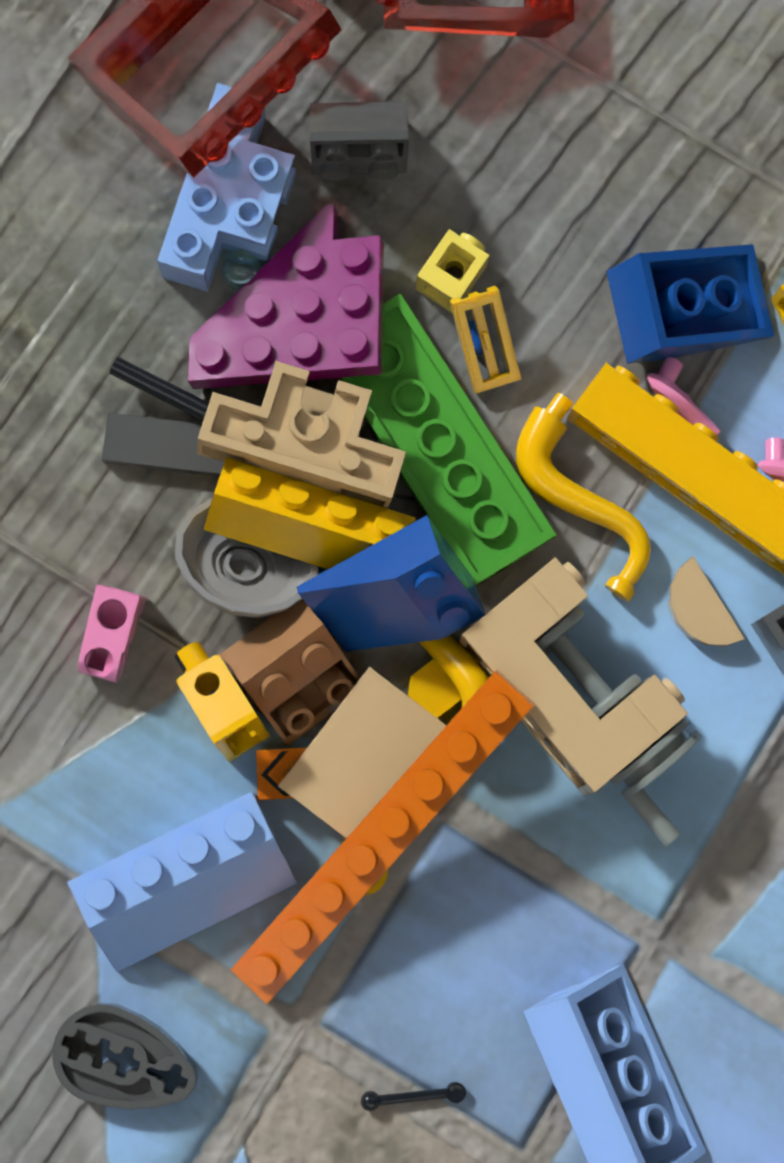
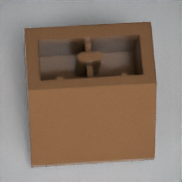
M302 599L289 609L272 615L220 654L221 658L287 746L337 710L360 679L324 624Z

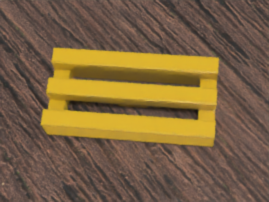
M496 286L486 288L487 291L483 293H478L477 291L470 293L464 299L457 297L449 300L471 386L476 394L521 380L500 291ZM489 303L507 372L499 374L482 308L483 305ZM472 309L489 378L483 380L465 311Z

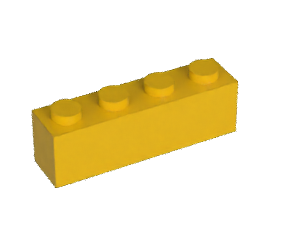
M226 457L203 530L330 569L414 523L415 517Z

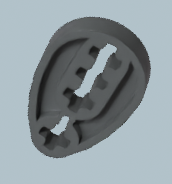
M96 1003L75 1012L60 1027L53 1044V1065L59 1081L72 1095L98 1105L124 1109L156 1108L186 1099L197 1083L196 1066L177 1041L145 1016L115 1003ZM82 1030L87 1033L85 1041L88 1044L98 1045L103 1039L109 1040V1050L113 1053L122 1054L127 1047H130L134 1050L133 1059L140 1062L139 1068H131L125 1075L118 1072L120 1063L115 1060L108 1059L102 1066L95 1064L96 1055L93 1052L83 1051L78 1058L71 1055L72 1046L66 1043V1037H74ZM174 1064L182 1067L181 1076L188 1079L187 1085H178L174 1092L165 1089L167 1080L158 1074L149 1071V1068L169 1071Z

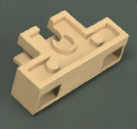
M276 361L261 407L222 394L212 393L198 436L197 454L225 462L226 457L388 509L406 451L358 437L372 390L338 380L334 395L306 386L310 371Z

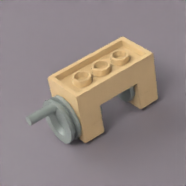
M555 557L461 635L459 643L479 662L489 677L494 671L498 670L535 703L534 707L521 722L583 796L595 793L609 780L614 786L624 781L627 786L621 794L660 841L667 846L681 833L643 788L682 757L699 741L702 735L698 730L691 732L689 735L684 730L691 723L686 717L688 712L681 705L685 702V698L668 678L660 681L654 674L641 682L642 679L638 675L633 674L612 691L567 638L565 633L585 616L582 608L578 607L588 597L582 589L587 583L571 563L566 562L562 565ZM549 647L596 701L597 704L594 707L590 708L544 654L546 649Z

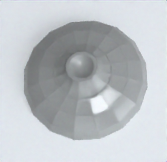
M208 499L188 512L176 532V562L187 585L205 603L230 615L253 618L281 613L302 599L298 594L297 586L318 575V566L203 530L212 499Z

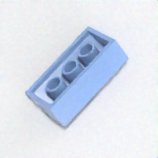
M250 792L67 883L88 929L115 971L118 972L297 884V880L256 794Z
M624 964L615 966L554 993L523 1011L588 1163H693L706 1153Z

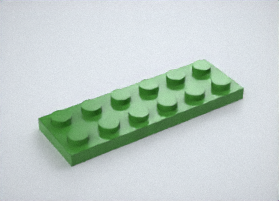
M398 294L383 303L382 374L338 379L372 390L364 420L380 444L406 451L400 476L424 514L428 515L472 575L477 587L555 539L556 533L402 295Z

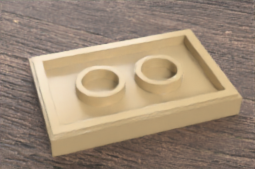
M369 667L278 787L343 837L347 838L447 725Z

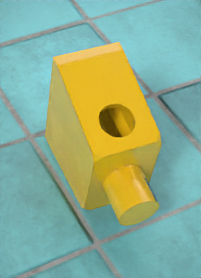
M198 641L188 644L176 653L174 658L184 672L176 682L210 739L228 762H231L270 737L269 732L219 654L209 657ZM217 689L215 693L209 695L212 691Z

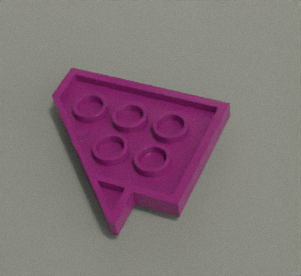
M334 204L326 205L190 337L188 382L193 389L268 384L276 361L310 371L308 380L381 375L384 244L381 236L338 239V212Z

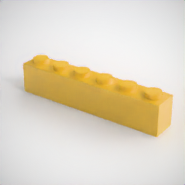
M605 363L572 407L567 420L784 576V482L777 479L773 482L757 471L759 468L757 463L749 456L739 451L731 453L717 443L719 437L707 426L698 422L692 425L678 414L679 408L668 398L660 394H656L653 397L638 386L640 384L639 379L626 368L616 366L614 369L608 363Z

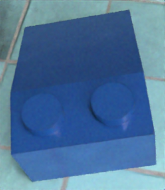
M753 244L639 253L606 271L627 364L665 360L667 357L676 358L769 339L774 336Z
M428 515L297 586V591L301 598L347 652L443 639L485 616L472 575Z

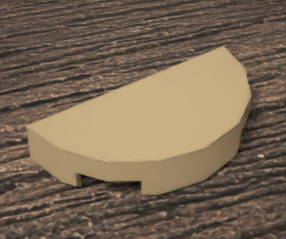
M692 556L676 570L670 585L668 607L675 625L687 638L705 645L725 647L744 640V636L694 556Z

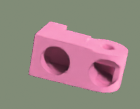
M96 585L78 660L79 673L114 683L119 682L127 660L129 645L132 644L139 616L142 615L147 596L107 585Z

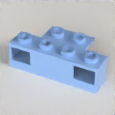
M217 83L157 260L164 279L208 292L223 248L268 262L278 233V227L273 223L280 203L284 205L288 203L297 174L296 168L292 167L295 155L258 144L266 120L264 98L262 96Z

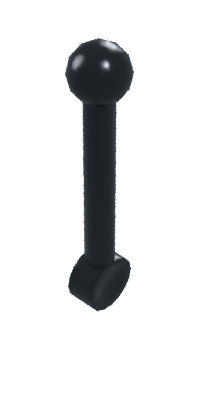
M451 1082L446 1088L385 1095H378L374 1091H367L362 1095L360 1103L366 1111H375L379 1105L446 1098L452 1103H459L464 1100L466 1090L461 1083Z

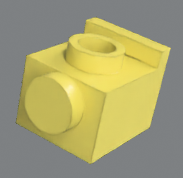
M449 229L418 273L416 290L452 313L449 300L457 297L460 299L466 298L488 265L489 254L484 252V245L467 233H461L459 236ZM452 266L458 267L463 272V275L456 279L445 272L446 269Z

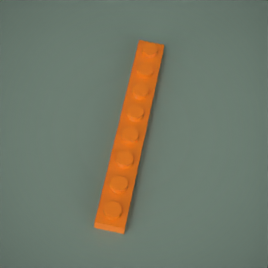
M498 670L494 671L230 970L260 999L268 1004L534 707L535 703Z

